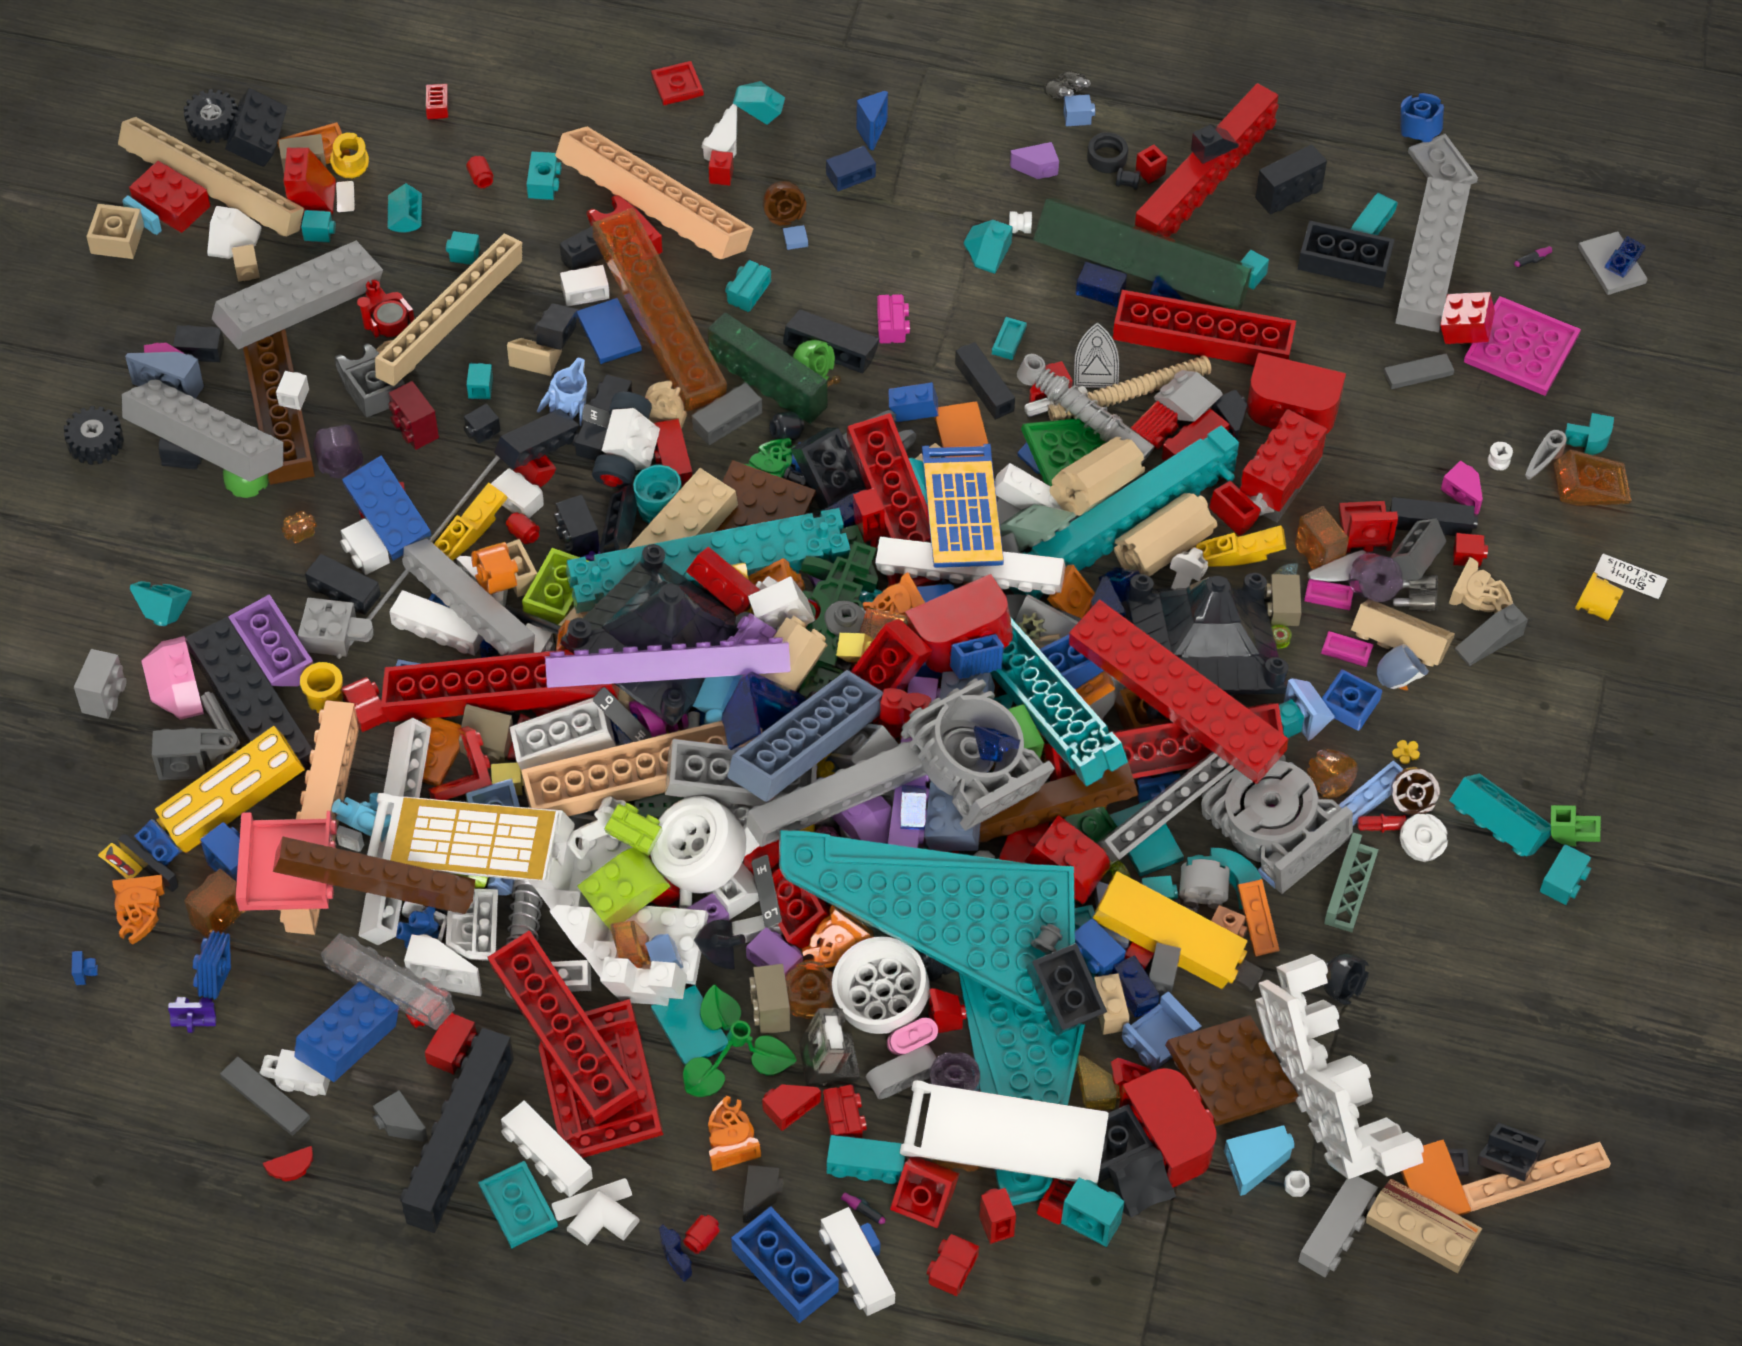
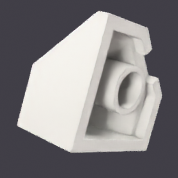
M216 206L210 222L207 254L208 256L230 259L233 257L232 248L251 244L256 246L262 228L238 209Z

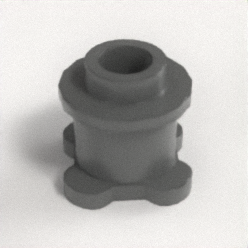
M1052 924L1042 925L1039 936L1034 941L1032 940L1030 944L1044 954L1049 955L1056 952L1055 946L1063 937L1060 934L1061 930Z

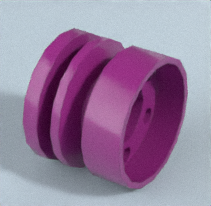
M635 699L629 702L630 713L651 733L652 738L667 734L666 730L669 733L689 728L687 714L672 727Z

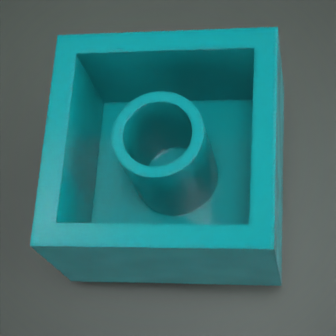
M1079 1177L1064 1201L1061 1223L1107 1247L1121 1224L1124 1201L1116 1193L1106 1192L1099 1188L1095 1182Z

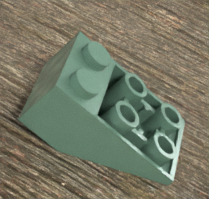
M1033 504L1020 510L1000 524L1001 537L1014 533L1021 552L1028 545L1031 548L1042 540L1045 542L1056 535L1055 531H1061L1070 525L1069 521L1076 514Z

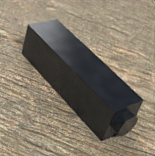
M974 342L956 350L955 365L993 418L996 420L1014 412V395L977 344Z
M1392 497L1389 512H1397V530L1410 531L1417 521L1437 518L1444 535L1456 536L1457 533L1471 534L1472 529H1477L1478 516L1474 515L1475 506Z

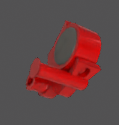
M371 280L372 285L368 281L366 283V297H361L357 300L364 328L371 330L375 338L379 337V333L386 337L398 336L408 327V318L410 322L415 320L413 309L401 293L385 294L380 287L379 281Z

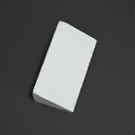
M762 915L732 922L733 936L743 934L746 938L745 943L751 942L765 929ZM778 924L768 928L772 932L776 931L782 935Z

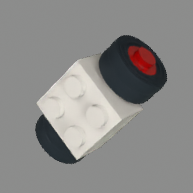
M617 392L612 397L609 409L611 418L602 448L606 455H600L596 458L592 477L597 482L608 487L622 489L626 485L632 484L635 470H643L651 465L660 428L649 420L652 404L647 398L631 392Z

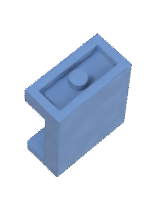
M1168 991L1161 996L1158 1006L1132 1025L1129 1023L1123 1025L1122 1039L1129 1048L1133 1047L1145 1065H1150L1153 1070H1157L1172 1058L1165 1046L1168 1039L1201 1030V1025Z

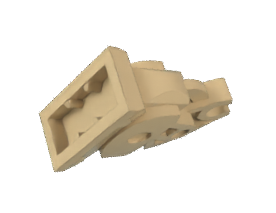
M671 381L658 382L650 386L645 396L652 404L649 420L652 423L679 419L682 429L687 413L684 411L683 402L678 396L681 388L671 389Z
M1470 557L1452 592L1449 604L1458 605L1463 603L1473 610L1497 613L1513 604V601L1505 584L1501 580L1495 581L1491 578V574L1485 570H1478V562Z

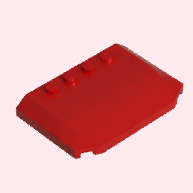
M630 999L585 1012L636 1088L639 1099L597 1126L540 1041L539 1052L557 1133L581 1158L663 1135V1128L641 1036Z

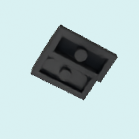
M1498 1123L1489 1135L1488 1144L1479 1154L1477 1164L1525 1182L1538 1161L1546 1140Z

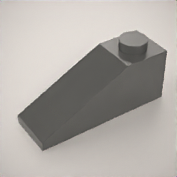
M1513 603L1495 613L1456 646L1455 651L1468 666H1471L1524 635L1528 619Z

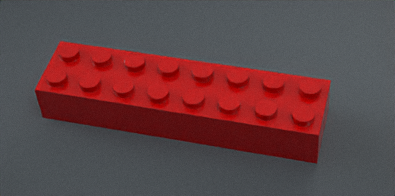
M1122 290L1114 322L1113 340L1199 356L1205 355L1210 358L1255 366L1258 353L1289 360L1296 321Z
M891 413L848 426L846 438L866 489L875 488L884 507L886 538L931 543L928 507ZM926 576L911 578L916 587L935 586L943 580L940 578V580L934 581L927 579Z
M530 930L487 957L492 969L596 1126L639 1099L636 1088Z

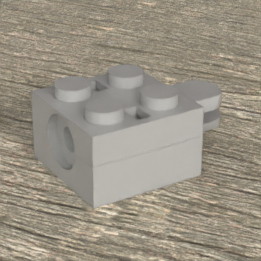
M307 598L298 633V639L307 652L335 656L341 654L347 657L350 640L369 642L374 635L372 622L370 619L356 618L354 603Z

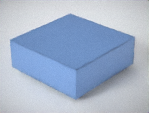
M804 225L783 228L787 250L808 247Z

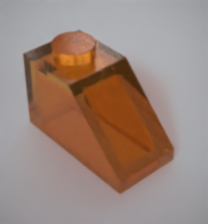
M636 921L611 924V932L618 957L629 959L637 968L650 964V956L645 943L649 942V936Z

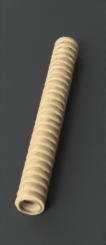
M1203 355L1200 358H1195L1194 361L1192 359L1188 360V363L1184 361L1181 364H1176L1175 367L1173 365L1170 366L1169 369L1165 367L1163 370H1157L1156 373L1151 372L1150 375L1144 374V376H1138L1137 379L1132 378L1131 381L1125 380V383L1119 382L1118 385L1113 384L1112 387L1107 386L1105 389L1100 388L1099 391L1094 390L1093 393L1088 392V398L1092 401L1097 400L1098 405L1102 408L1103 406L1109 407L1110 404L1113 406L1116 402L1121 403L1122 400L1128 401L1129 398L1134 399L1135 396L1140 397L1141 394L1147 395L1148 392L1159 391L1160 388L1175 378V374L1182 370L1198 372L1202 376L1204 374L1209 375L1211 373V364L1209 359ZM1060 403L1057 406L1052 404L1048 406V415L1051 421L1065 420V418L1071 419V417L1075 418L1076 416L1069 411L1065 413L1066 409Z

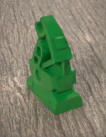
M777 439L759 446L758 453L751 456L749 464L745 465L783 478L786 469L792 465L793 453L791 448H786L792 446L791 439Z

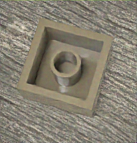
M783 964L753 967L754 977H749L751 1004H753L754 1025H759L760 1034L790 1031V1006Z

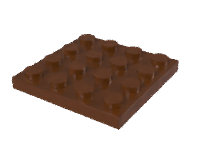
M732 460L722 482L736 491L738 506L714 532L805 515L808 513L816 496V490Z
M1251 1015L1168 1039L1165 1044L1182 1075L1185 1076L1193 1089L1196 1088L1202 1099L1201 1103L1205 1110H1210L1215 1126L1295 1102L1297 1097H1299Z

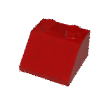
M917 1156L910 1157L904 1164L890 1210L938 1228L951 1201L960 1173Z

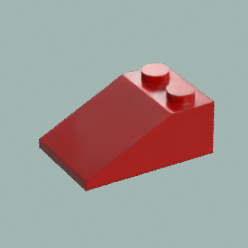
M779 868L772 874L782 920L778 925L787 942L803 949L810 944V939L820 922L830 916L831 906H827L821 898L789 882Z

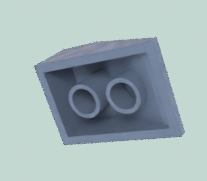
M180 352L127 353L125 356L132 384L136 386H141L150 380L156 379L195 399L204 387L198 359L192 355H185Z

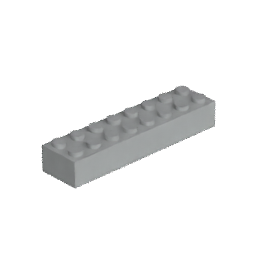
M1428 177L1395 324L1439 332L1471 185Z
M356 240L216 301L212 320L230 341L240 349L366 293V283L369 281L370 285H372L371 280L380 282L383 269Z
M150 380L148 383L134 387L122 394V417L249 482L283 466L282 441L190 395H186L176 388L162 383L160 380Z

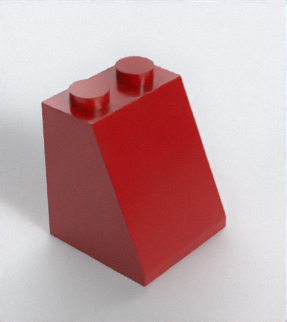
M287 148L284 171V186L287 199L303 207L304 211L331 212V215H333L336 188L334 176L309 148Z

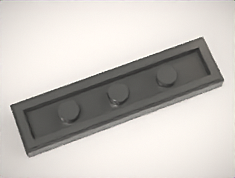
M239 1057L235 1058L220 1073L223 1080L291 1136L310 1120L308 1113Z

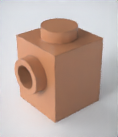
M1220 905L1211 920L1244 938L1248 928L1244 926L1246 916Z

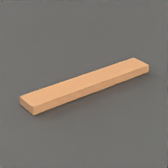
M1597 1142L1536 1162L1525 1182L1500 1173L1463 1185L1462 1188L1470 1205V1212L1609 1168L1611 1163L1601 1143Z

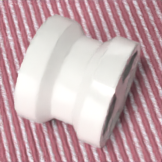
M1505 442L1494 443L1491 446L1488 457L1489 466L1495 470L1507 469L1513 454L1511 446Z

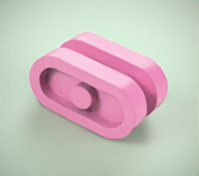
M921 1018L892 1032L887 1038V1048L894 1055L909 1053L933 1041L938 1034V1027L932 1019Z

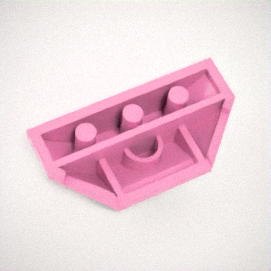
M185 636L162 641L142 660L151 701L174 714L180 720L204 714Z

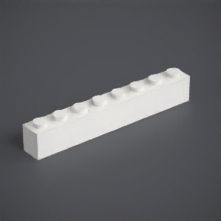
M880 537L875 562L878 571L886 575H894V573L904 575L908 572L911 578L926 576L927 579L934 581L942 578L949 579L953 583H963V581L973 582L991 574L1001 589L1016 587L1025 592H1030L1032 589L1041 590L1045 594L1061 593L1065 573V562L1062 558L1003 552L1004 565L935 568L933 567L931 543Z

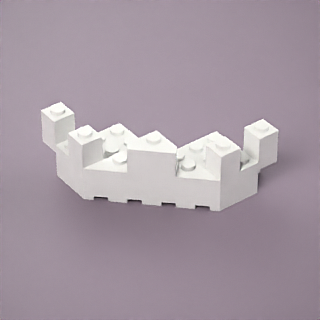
M555 810L559 813V819L547 879L545 882L529 881V883L537 890L551 909L550 913L574 946L594 968L601 978L600 981L620 1001L630 999L631 1003L668 1006L669 998L683 999L685 985L696 984L701 951L694 942V938L699 930L707 924V911L644 906L611 931L595 912L577 885L618 854L633 847L618 839L613 840L609 834L589 841L588 852L584 858L578 859L567 844L575 824L562 810ZM579 837L577 847L579 850L582 849L583 839L581 837ZM669 934L675 941L683 968H680L676 963L651 962L645 943L651 941L656 935Z
M1311 954L1276 967L1281 988L1269 980L1260 982L1259 987L1262 997L1255 1000L1264 1037L1272 1052H1276L1283 1071L1298 1093L1299 1097H1297L1296 1103L1301 1112L1306 1111L1312 1121L1308 1126L1317 1143L1323 1142L1327 1150L1324 1157L1328 1164L1346 1178L1351 1179L1375 1169L1385 1176H1389L1423 1163L1421 1153L1424 1152L1420 1139L1408 1132L1402 1134L1400 1126L1387 1117L1359 1127L1357 1107L1372 1102L1373 1098L1369 1078L1371 1077L1369 1068L1351 1055L1327 1064L1328 1054L1324 1045L1312 1039L1339 1029L1337 1022L1339 1013L1334 1005L1325 1000L1307 1005L1306 999L1301 993L1328 983L1326 978L1328 969L1325 962Z

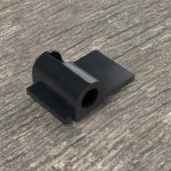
M160 437L159 454L162 466L197 470L198 465L202 462V457Z

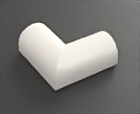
M598 1190L570 1223L567 1231L588 1245L604 1226L624 1241L640 1221L634 1214Z

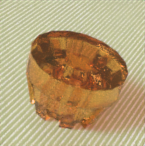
M1331 749L1318 751L1317 756L1309 761L1310 768L1307 769L1308 776L1313 781L1317 792L1329 799L1344 794L1352 786L1358 771L1357 763L1346 753Z

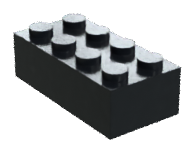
M1309 221L1300 252L1298 270L1383 288L1395 239Z

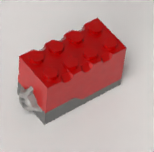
M1288 409L1286 410L1278 426L1271 431L1267 441L1260 446L1253 460H1250L1242 474L1240 490L1261 509L1260 516L1263 515L1278 523L1320 464L1327 428Z

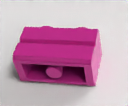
M902 294L877 296L879 342L904 343L906 334H910L909 320L905 321V317L909 316V305L904 303V296Z

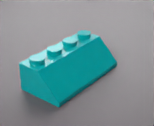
M1480 773L1464 777L1449 800L1455 805L1454 808L1458 812L1470 815L1474 818L1473 822L1476 825L1491 830L1493 832L1492 835L1497 840L1509 843L1513 846L1512 850L1520 856L1535 854L1551 836L1550 823Z

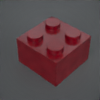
M413 381L389 392L390 402L388 406L392 412L391 422L396 429L400 428L407 444L411 443L414 449L417 450L439 438L435 410Z

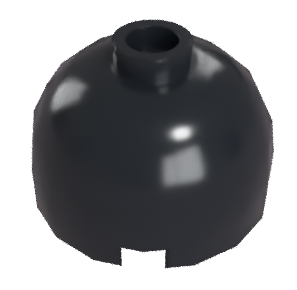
M1339 954L1326 963L1328 983L1323 984L1326 993L1343 1005L1352 1003L1349 999L1354 993L1358 997L1367 983L1369 972L1365 971V965L1369 966L1368 962L1352 954Z

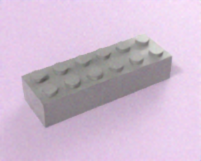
M673 739L668 751L665 795L686 798L705 796L719 802L751 806L763 805L772 801L777 796L787 795L798 787H805L816 781L817 764L769 801L765 802L727 777L732 755L743 747Z

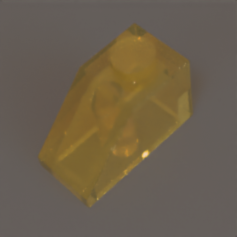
M1078 1056L1076 1069L1084 1108L1099 1111L1115 1109L1116 1099H1120L1119 1086L1113 1082L1112 1074L1086 1057Z

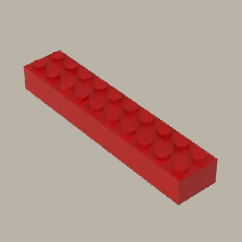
M1258 83L1217 126L1228 131L1239 144L1238 148L1204 164L1192 152L1136 212L1134 242L1153 253L1167 243L1171 234H1175L1179 230L1183 221H1187L1191 217L1195 208H1199L1203 204L1207 195H1211L1215 191L1219 182H1223L1231 169H1235L1239 165L1243 156H1247L1251 152L1255 143H1259L1268 129L1271 130L1275 126V115L1279 107L1277 104L1278 94Z
M1100 599L1069 632L1070 646L1254 783L1258 784L1287 751L1288 738Z
M559 650L564 651L565 655H574L569 650ZM548 651L385 667L381 708L389 722L407 721L411 718L419 720L464 715L466 705L494 712L573 705L595 697L603 687L619 701V687L612 683L547 688L545 656H550V652H554Z
M1279 703L1246 707L1284 735ZM1172 721L1113 732L1122 743L1133 778L1192 768L1212 752ZM1050 743L1044 744L1046 760L1050 761L1055 768L1049 776L1050 782L1076 774L1075 769L1072 770Z

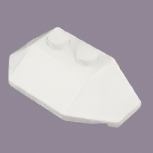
M474 889L473 902L466 914L448 911L446 946L469 960L488 961L487 957L496 952L497 889Z

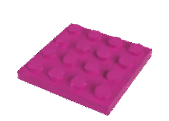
M1499 296L1494 305L1495 314L1489 342L1472 343L1464 358V363L1546 396L1575 344L1581 329Z

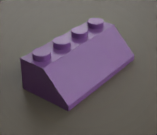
M270 594L228 616L272 686L297 687L300 685V677L303 671L314 663Z

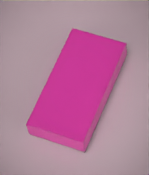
M1309 579L1304 601L1350 610L1355 587Z
M1328 631L1321 654L1366 667L1373 644Z

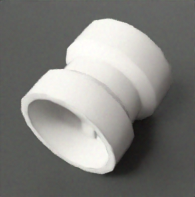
M1010 211L1009 225L1013 226L1012 233H1016L1018 230L1024 233H1031L1032 212L1018 214L1017 212Z

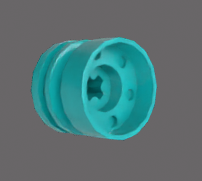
M649 466L636 476L633 486L638 512L642 520L650 524L681 490L680 476L669 466Z

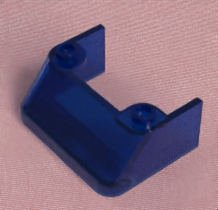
M754 672L744 675L722 713L728 749L733 750L760 735V728L764 730L770 728L805 702V697Z

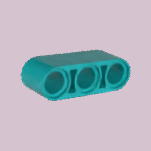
M1377 193L1355 221L1351 230L1378 236L1393 216L1398 202Z

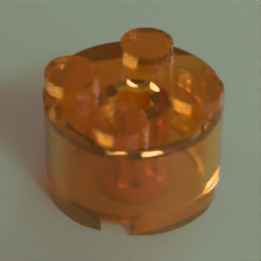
M804 961L788 972L785 980L790 1012L794 1016L814 1019L828 1015L835 998L832 990L833 973L825 968V965L817 961Z

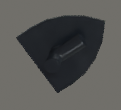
M714 920L705 924L694 938V942L699 950L710 962L718 967L731 970L735 969L733 946L744 944L746 941L743 934L733 936L732 921Z

